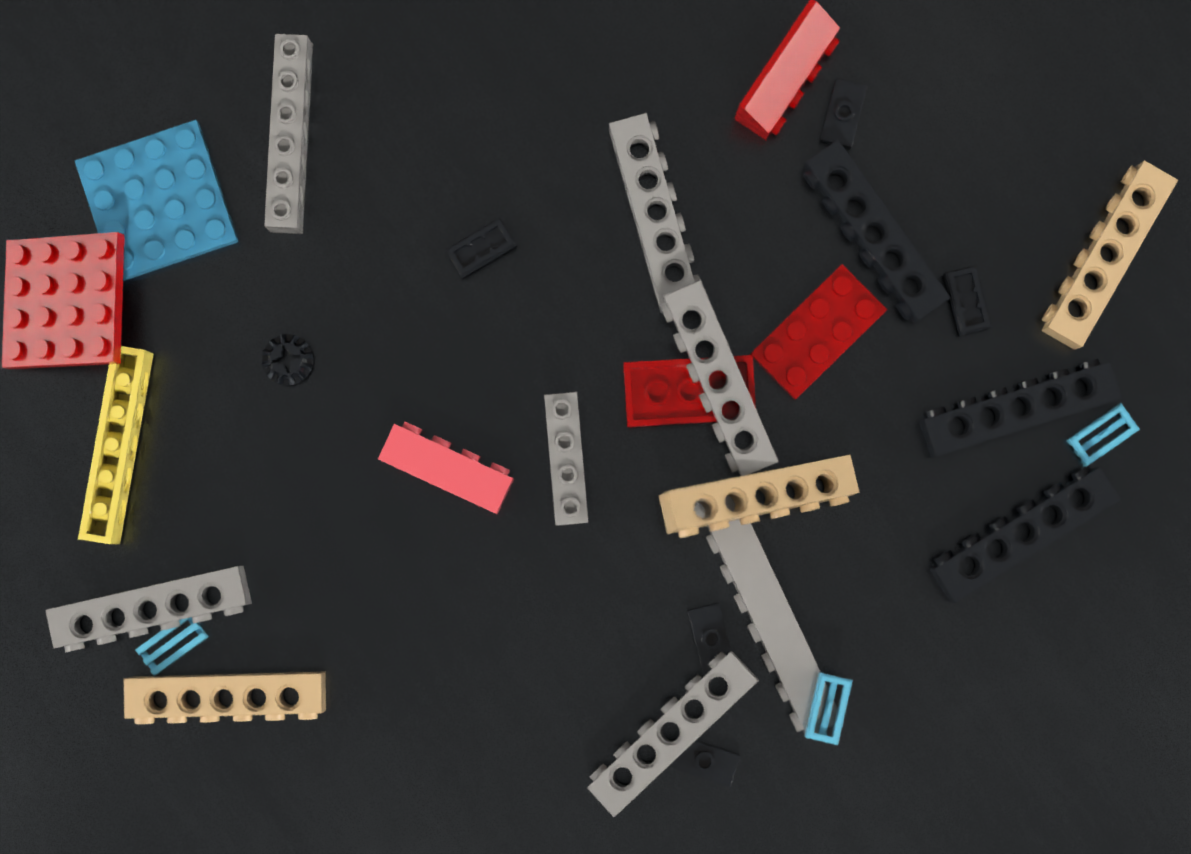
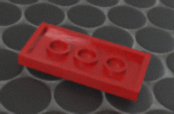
M842 264L750 355H753V359L796 400L887 309Z
M753 355L733 356L756 408ZM690 359L623 363L627 428L717 422L712 411L706 413L699 395L704 393L699 381L693 383L686 367L687 364L691 363ZM720 370L712 372L708 378L709 385L713 389L722 388L726 383L725 374ZM727 401L723 404L721 409L723 417L732 419L737 416L739 406L735 401Z

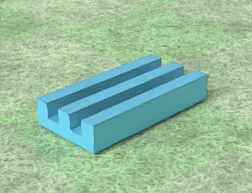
M1119 403L1066 441L1069 445H1072L1076 455L1082 459L1083 465L1087 466L1140 429L1122 403ZM1119 413L1122 416L1120 419L1112 423L1110 426L1102 430L1100 433L1092 437L1084 444L1081 445L1078 442L1080 439L1091 433L1093 430L1101 426L1103 423L1111 419L1116 414ZM1127 423L1128 429L1088 456L1086 450Z
M192 617L179 620L180 626L186 621H189L191 625L151 655H149L147 650L178 627L160 631L135 650L138 655L142 656L146 666H149L153 676H157L209 637L199 623L192 622ZM192 632H197V637L159 665H156L154 660Z
M819 672L804 737L838 745L852 685L851 679ZM825 681H828L830 685L819 733H815L814 729ZM837 684H841L843 687L832 736H827L826 732Z

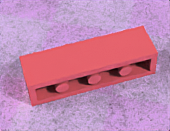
M405 421L402 427L396 424L393 425L378 460L495 514L499 513L514 480L508 476L509 469L492 462L489 468L479 463L481 456L466 449H463L461 454L450 450V442L435 435L432 440L420 436L422 429Z

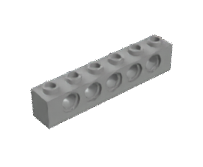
M275 34L264 224L272 233L303 234L313 44L308 35Z
M647 113L609 123V132L660 312L662 313L660 305L665 303L664 295L697 282L700 278L698 274L693 275L689 263L694 262V257L690 244L684 245L681 232L685 231V225L681 213L675 214L672 202L677 201L672 182L666 183L663 171L668 170L664 152H657L655 140L659 139L655 121L649 122ZM641 144L648 149V154L643 158H636L631 154L630 149L634 145ZM644 175H652L656 179L657 185L652 189H645L640 185L639 179ZM659 205L664 208L666 215L660 220H654L648 215V209L651 206ZM661 236H669L673 239L675 246L669 251H663L657 246L656 241ZM676 266L680 268L683 272V278L678 282L668 280L665 271L669 267Z
M699 280L664 295L665 303L661 304L660 307L667 323L674 321L678 333L674 334L673 337L680 353L686 351L691 363L687 364L686 367L693 383L699 381L704 393L699 395L706 413L712 411L717 423L713 424L712 427L719 443L725 441L730 453L725 454L732 473L738 471L741 476H746L779 462L701 281ZM689 310L696 311L700 316V324L695 329H687L682 322L684 313ZM702 340L709 341L713 346V353L707 359H700L695 352L696 345ZM716 370L722 371L726 376V383L720 389L711 388L708 382L710 374ZM727 401H735L739 406L737 416L732 419L724 418L721 412L723 404ZM740 431H748L752 436L751 444L743 449L736 447L734 442L736 434Z
M236 566L47 609L46 615L53 648L64 646L66 653L85 648L84 642L96 639L97 645L117 641L116 634L128 632L129 638L149 634L147 627L160 625L161 631L180 627L179 620L192 617V622L198 623L211 620V613L224 610L225 616L244 612L243 605L252 604L244 566ZM212 586L217 587L221 592V599L216 605L211 604L207 599V591ZM181 593L186 595L189 600V606L184 612L179 611L175 605V599ZM148 601H152L157 607V613L153 619L146 617L143 611L144 605ZM116 608L121 609L125 614V621L121 626H117L112 620V613ZM85 615L90 617L93 622V628L89 633H85L80 627V621Z
M733 651L727 656L723 652L719 653L708 664L712 669L703 678L697 674L684 687L688 692L680 700L674 696L661 708L664 715L656 723L650 719L637 731L641 737L633 745L628 741L624 743L613 754L617 758L609 767L602 764L590 776L594 782L587 788L613 817L620 813L759 681ZM714 677H722L726 680L728 690L724 695L719 696L711 691L710 683ZM692 699L699 700L704 706L703 715L699 718H693L687 712V704ZM667 722H673L678 725L680 735L677 740H669L664 736L663 727ZM642 745H650L655 749L656 758L653 762L648 763L641 759L639 751ZM625 767L631 771L632 781L630 784L623 785L618 782L616 778L618 768Z

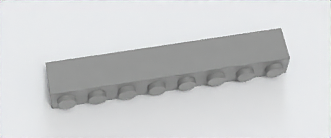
M726 496V507L730 511H734V500ZM696 502L697 505L694 506L695 513L703 518L705 509L702 504ZM740 519L730 521L729 528L711 531V535L706 536V540L713 554L719 552L724 564L719 566L727 584L733 582L738 594L733 596L740 612L744 613L747 611L752 621L747 627L754 642L761 641L766 651L761 657L768 672L775 671L780 683L775 684V687L783 703L788 700L794 712L789 714V717L796 731L803 730L805 734L820 669L751 523L741 525ZM826 682L814 729L815 733L819 732L828 694ZM833 701L828 727L833 726L835 723L838 709L835 701Z

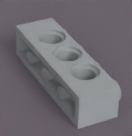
M577 392L544 395L555 524L558 526L588 523Z

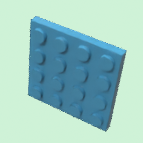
M197 120L75 160L98 233L119 232L125 235L123 281L239 242L200 124Z

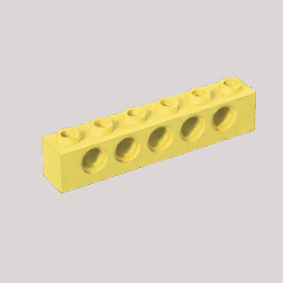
M121 346V363L109 364L78 539L106 544H120L154 355L149 351Z

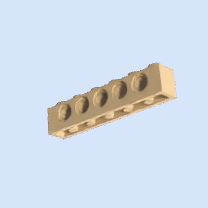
M1143 161L1136 167L1131 166L1127 170L1121 183L1125 184L1120 195L1115 193L1105 209L1109 212L1104 223L1099 221L1091 232L1090 238L1093 239V242L1088 250L1084 248L1076 258L1074 265L1078 268L1072 278L1067 276L1058 290L1061 297L1056 305L1051 304L1042 318L1046 323L1041 331L1074 350L1083 347L1178 179L1146 161ZM1133 192H1138L1143 196V206H1138L1133 202ZM1118 219H1122L1128 224L1129 230L1127 234H1122L1118 231L1116 227ZM1101 247H1107L1112 251L1113 259L1111 262H1107L1101 257ZM1086 274H1091L1096 278L1097 287L1095 290L1089 289L1085 285L1084 278ZM1071 301L1078 303L1081 307L1079 318L1069 313L1068 305Z
M851 455L671 490L659 495L667 534L678 532L679 537L683 538L699 534L698 528L709 526L711 532L729 528L730 521L739 519L741 525L760 521L759 515L770 513L771 519L790 515L789 509L800 507V511L803 513L820 509L819 503L829 501L830 507L849 503V496L859 493ZM817 478L824 484L823 493L816 487ZM787 484L794 488V499L790 498L786 493ZM757 490H760L765 496L764 505L760 504L756 499ZM726 496L734 500V511H730L726 507ZM696 502L702 504L705 509L703 518L695 513L694 505Z
M325 671L135 676L124 679V719L134 718L135 724L155 723V718L167 717V723L187 722V717H200V722H219L220 716H232L233 721L240 722L252 721V715H265V720L276 721L285 720V714H298L299 720L318 719V713L326 711ZM255 688L261 689L266 695V701L263 706H258L252 702L251 693ZM286 688H294L298 692L299 700L296 705H290L284 700L283 694ZM222 689L230 691L233 695V703L230 707L223 706L219 701V693ZM190 690L196 691L200 696V704L197 708L191 707L186 701V695ZM157 691H161L167 696L168 702L164 709L157 707L154 703V695Z

